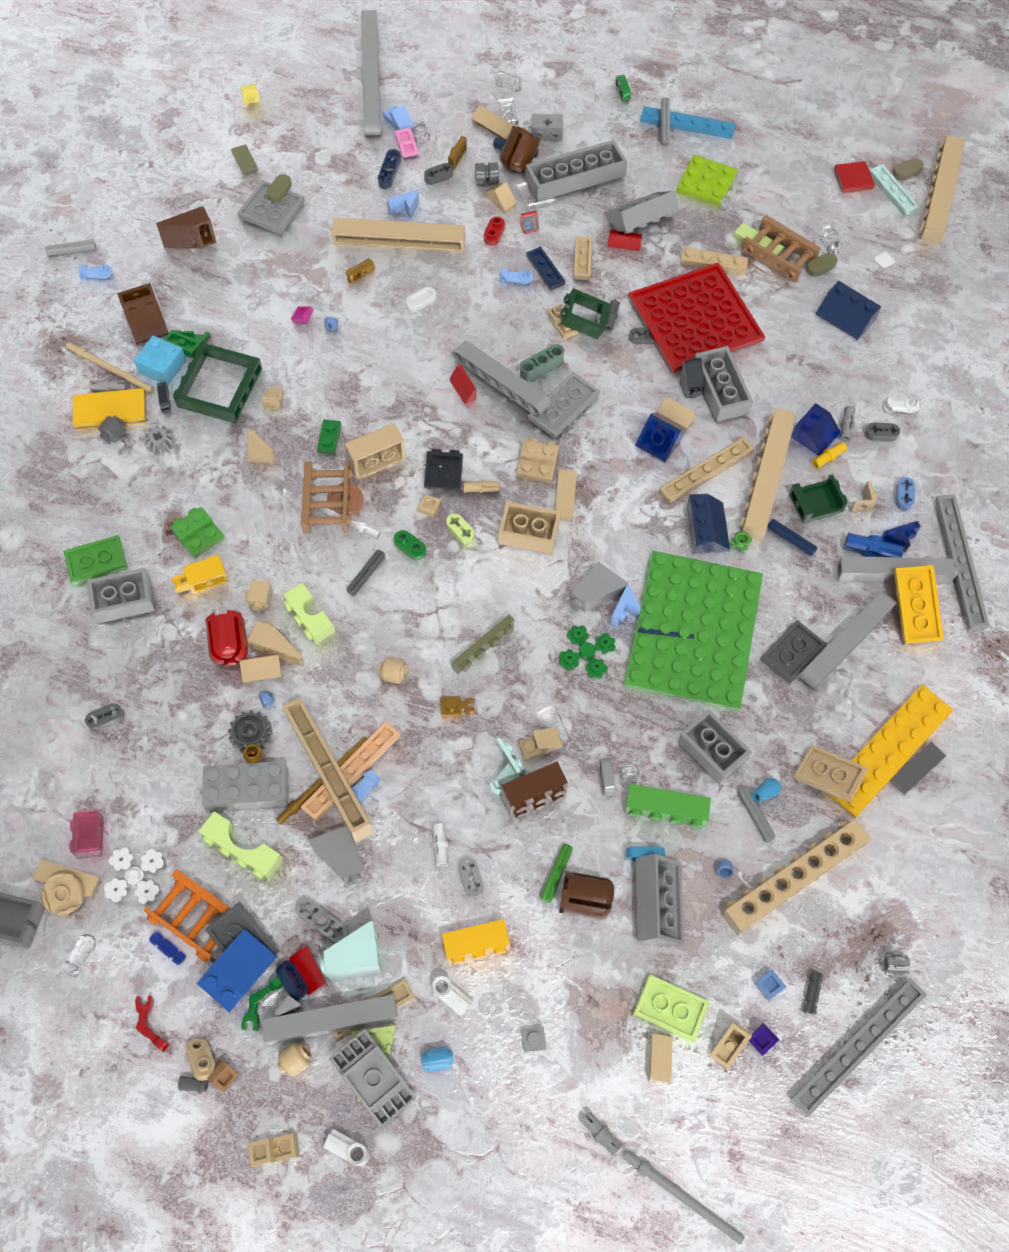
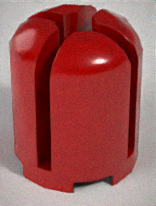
M227 610V614L216 616L215 612L210 614L205 619L209 658L213 663L223 666H232L240 663V660L245 659L248 655L245 621L242 613Z

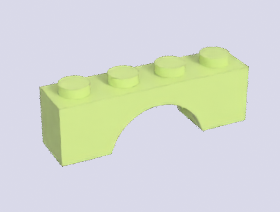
M213 812L199 830L203 837L201 840L210 847L212 845L219 848L218 852L228 858L230 855L235 858L234 862L243 869L246 866L252 870L251 873L258 879L265 878L269 881L283 862L281 855L265 844L250 850L237 847L233 844L232 840L234 827L231 822L218 813Z

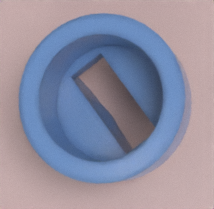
M326 317L324 319L325 328L328 331L330 329L335 331L338 326V319Z
M265 691L259 693V699L263 708L273 705L275 697H273L272 692Z
M729 860L718 862L717 874L722 878L731 877L734 874L732 862Z

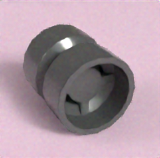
M491 162L488 165L475 163L476 185H485L486 182H489V184H499L498 162Z

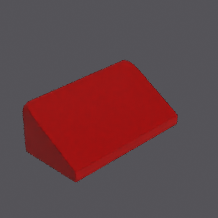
M610 230L608 247L639 251L642 234L633 232L625 234L624 231Z
M460 364L457 365L450 377V382L463 403L468 404L477 399V391Z
M307 945L289 958L308 987V997L328 986Z

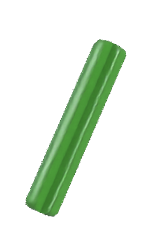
M568 844L562 845L541 894L542 901L547 903L552 901L573 851L572 846Z

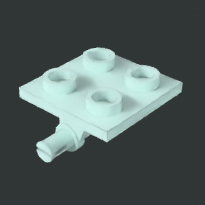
M498 738L497 741L510 760L496 780L490 783L491 791L494 794L500 795L502 784L524 776L527 772L519 759H514L516 754L508 741L503 742L501 738Z

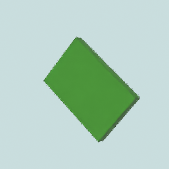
M119 535L63 551L72 585L128 569Z

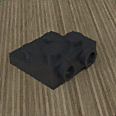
M431 449V451H427L424 488L461 490L463 453H460L459 450L442 452L441 449Z

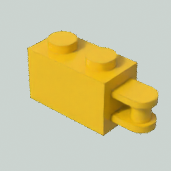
M219 555L210 556L199 562H192L183 567V574L174 576L171 579L172 583L175 584L174 590L176 593L191 589L192 594L229 582Z

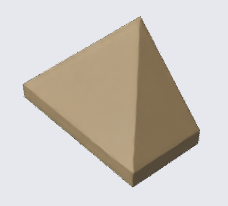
M251 429L248 430V462L274 463L276 461L274 451Z

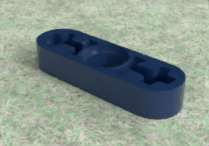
M396 149L387 151L378 175V185L382 189H388L392 186L399 168L401 155ZM392 167L393 170L387 171L386 168Z

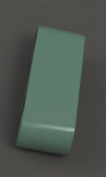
M553 344L523 360L520 364V377L529 383L561 366L564 360L563 346Z

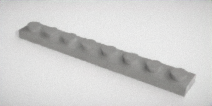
M939 495L935 501L950 559H954V565L957 566L958 572L955 580L968 630L987 629L990 625L956 495Z
M910 978L790 1100L806 1117H809L927 994Z

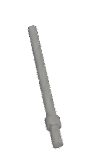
M627 1150L623 1159L638 1169L637 1172L640 1175L649 1177L739 1245L742 1244L745 1236L652 1169V1165L647 1161H641Z

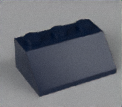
M838 280L829 290L815 314L856 340H859L877 319L881 306Z
M690 494L687 502V512L693 554L730 552L723 502L709 494Z

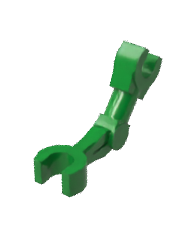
M278 976L272 979L268 986L250 995L249 1011L245 1014L241 1023L242 1030L247 1031L248 1024L253 1022V1031L258 1032L260 1022L257 1010L260 1001L264 1000L270 993L279 991L284 987Z

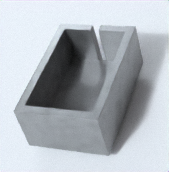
M0 892V942L30 949L37 931L33 927L34 925L39 926L45 907L38 901Z

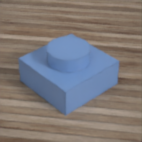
M773 969L754 983L768 1001L786 988V985Z

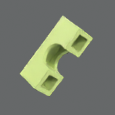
M303 583L283 594L285 600L283 602L284 607L288 612L292 611L295 615L293 616L294 621L298 626L302 625L305 629L303 633L308 640L312 639L316 645L335 633L333 624L323 611L315 615L306 613L315 604L312 595Z

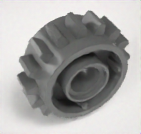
M250 710L249 713L242 712V715L239 717L235 716L234 722H230L232 728L228 729V733L231 735L228 738L230 742H233L232 745L235 749L239 747L241 753H243L248 745L255 744L265 749L266 743L271 742L269 736L273 735L270 729L272 725L268 722L267 716L262 717L261 712L257 714L253 713V710ZM255 730L253 734L246 735L247 731Z

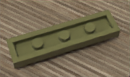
M510 614L453 660L452 669L457 674L468 670L472 662L476 659H481L490 647L494 648L500 642L503 636H508L513 632L515 619Z

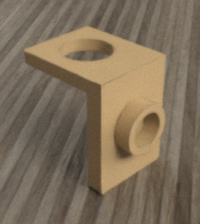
M867 481L863 489L865 500L854 501L850 509L851 513L872 511L874 508L877 494L875 490L873 491L871 481ZM860 505H866L862 508H857Z

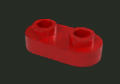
M493 217L489 220L484 232L485 244L494 246L500 242L505 230L503 218Z

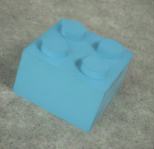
M152 336L133 361L139 374L160 383L166 382L168 386L187 360L181 347Z

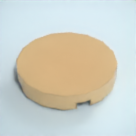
M67 872L57 873L49 877L41 891V899L45 908L59 916L76 911L83 903L85 895L81 880L74 874Z

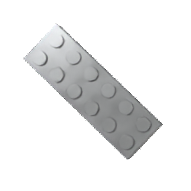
M615 140L527 164L525 180L536 201L539 202L625 177L627 160Z

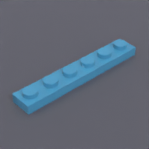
M644 106L640 122L661 126V109ZM670 111V128L728 139L733 137L736 123Z

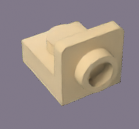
M265 388L264 396H262L264 409L271 411L282 410L283 388Z

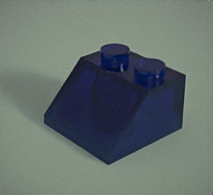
M815 403L795 425L791 438L819 456L834 442L841 431L831 413Z
M658 412L651 413L635 446L666 462L680 444L687 428Z

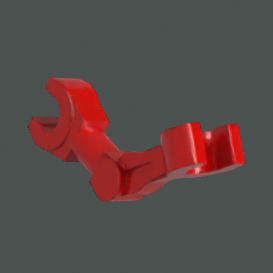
M137 996L135 1005L139 1019L136 1030L144 1037L150 1039L159 1050L165 1052L170 1045L160 1036H157L148 1027L147 1023L148 1013H151L154 1005V998L148 996L147 1003L142 1005V997Z

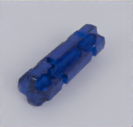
M159 932L153 933L149 942L154 946L157 945V949L169 959L172 958L176 965H181L185 961L186 955L181 951L178 952L179 949L166 938L163 939L164 936Z

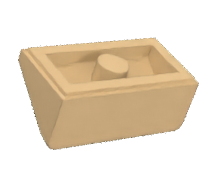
M666 397L655 416L686 432L694 422L696 413Z
M279 654L240 660L243 683L282 676Z
M651 1034L649 1081L671 1083L673 1037Z

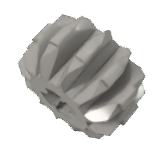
M157 425L155 429L149 428L150 433H145L144 439L147 450L150 453L153 452L155 456L159 453L162 456L165 452L170 453V449L174 448L176 440L172 431L164 425L161 428Z

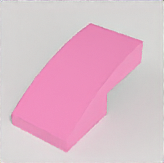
M411 128L396 130L395 136L402 158L418 156Z

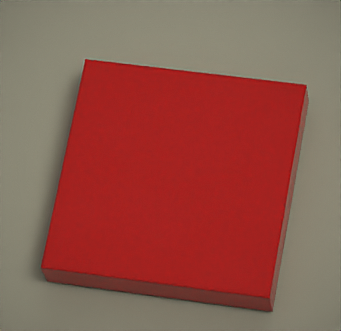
M866 161L837 164L834 166V171L843 193L874 188L875 184Z

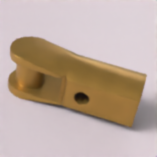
M368 258L358 265L347 269V281L354 283L364 275L375 270L373 261Z

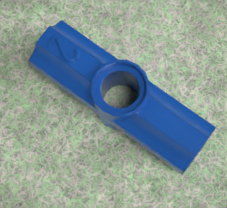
M848 532L844 543V549L864 553L865 557L902 558L904 552L902 545L886 542L878 535L865 537Z

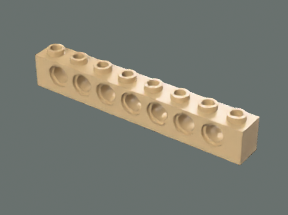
M856 819L850 823L848 820L843 822L838 827L839 831L834 834L832 831L822 838L823 842L819 845L815 842L806 849L807 853L805 855H796L790 860L792 864L787 867L784 865L774 871L775 876L770 879L768 877L762 879L757 883L759 887L755 890L751 888L741 894L742 899L738 902L735 899L725 906L726 910L722 916L737 936L864 847L872 838ZM840 838H845L848 845L841 843ZM824 849H829L832 852V856L826 855ZM808 860H813L816 863V867H811L808 864ZM791 871L798 872L800 879L794 878ZM776 882H779L784 886L783 891L778 890L776 888ZM759 894L766 895L768 902L761 901ZM742 906H749L752 913H745L742 910Z

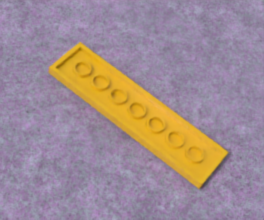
M922 684L851 760L868 767V771L851 803L826 792L824 793L855 819L954 709Z

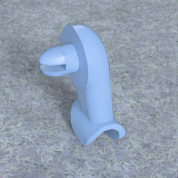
M106 264L98 267L79 266V277L82 281L87 278L108 279L113 273L112 268Z
M504 268L500 274V282L502 284L512 282L527 285L533 280V274L529 270L518 272L509 271V269Z
M371 770L363 774L364 777L351 787L359 803H362L373 786H377L381 781L380 777Z

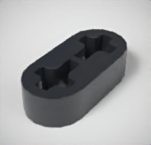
M157 383L161 412H171L167 383Z

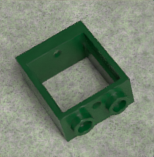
M573 288L569 294L565 295L563 300L565 307L562 308L560 313L562 317L561 325L598 339L605 330L610 303ZM574 303L597 312L595 323L573 314Z

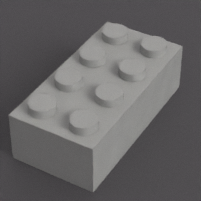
M726 346L695 354L694 358L701 357L705 383L703 392L716 422L750 414L753 400L729 347Z
M285 761L203 766L202 806L207 813L287 808L286 806L289 804L288 767Z

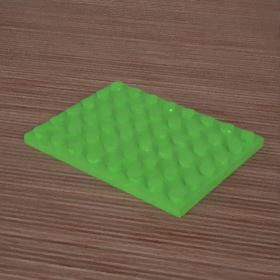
M652 551L624 687L739 712L763 573ZM638 629L660 630L664 634L678 632L681 637L639 633ZM690 634L694 635V639L688 638Z

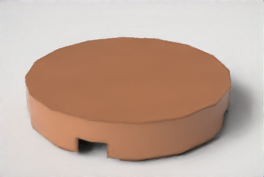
M350 483L349 514L353 516L361 510L364 504V497L362 491L356 485ZM328 493L327 501H343V493ZM329 508L335 515H343V508Z

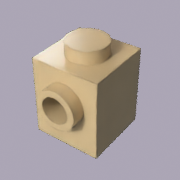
M251 580L250 588L245 594V601L248 602L250 609L259 612L263 610L269 611L273 592L271 583Z

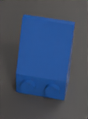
M245 928L196 984L230 1013L238 1006L278 956Z

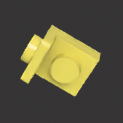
M255 84L240 87L244 104L260 102Z

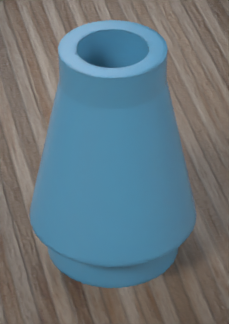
M775 778L765 779L752 792L753 800L759 803L778 796L781 791V784Z

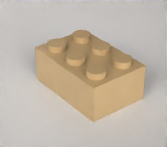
M395 423L345 443L347 460L350 468H353V474L357 480L406 460L404 439Z
M506 501L498 533V544L553 555L561 512Z

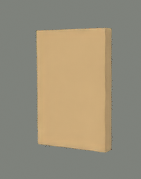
M811 745L796 770L794 779L851 803L868 771V767Z

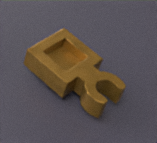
M460 696L441 697V717H461V712L474 714L475 708L467 707L469 704H474V698H467L461 701Z

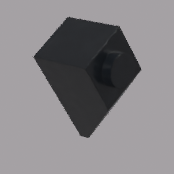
M701 357L683 362L679 383L685 398H696L703 394L705 383Z

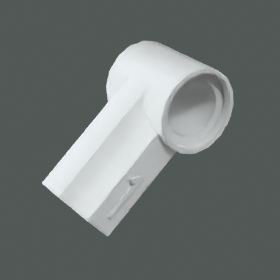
M440 976L433 981L432 994L434 997L440 999L461 1017L473 1001L456 988L447 977ZM438 983H444L448 990L445 993H439L435 987Z
M335 1129L328 1135L323 1147L356 1166H364L370 1159V1151L365 1145L358 1143ZM361 1148L364 1152L363 1158L360 1161H355L353 1158L354 1151Z

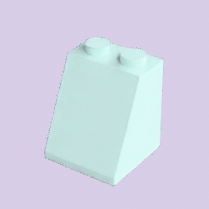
M373 921L366 923L323 951L324 958L320 959L321 970L324 972V976L329 978L330 982L381 974L377 931Z

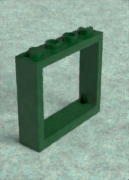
M201 343L199 349L195 351L192 362L188 364L185 376H182L178 389L174 391L173 399L176 406L236 424L263 369L260 358ZM207 357L247 368L229 407L187 396Z

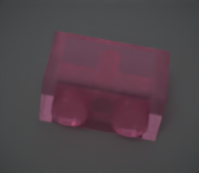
M99 811L73 813V820L70 821L72 840L69 842V850L77 859L103 856L104 816Z

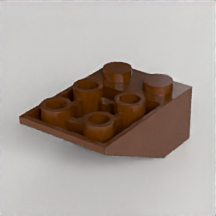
M203 206L156 223L164 248L202 249L217 243L211 220Z
M150 283L117 293L136 344L149 341L152 336L161 337L168 335L167 326Z

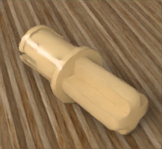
M482 479L480 481H464V493L480 492L483 494V492L500 491L499 481H483Z

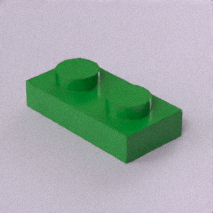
M323 419L317 453L335 455L342 426L341 421Z

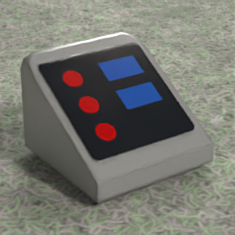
M288 995L276 1009L275 1015L277 1017L288 1015L303 1007Z

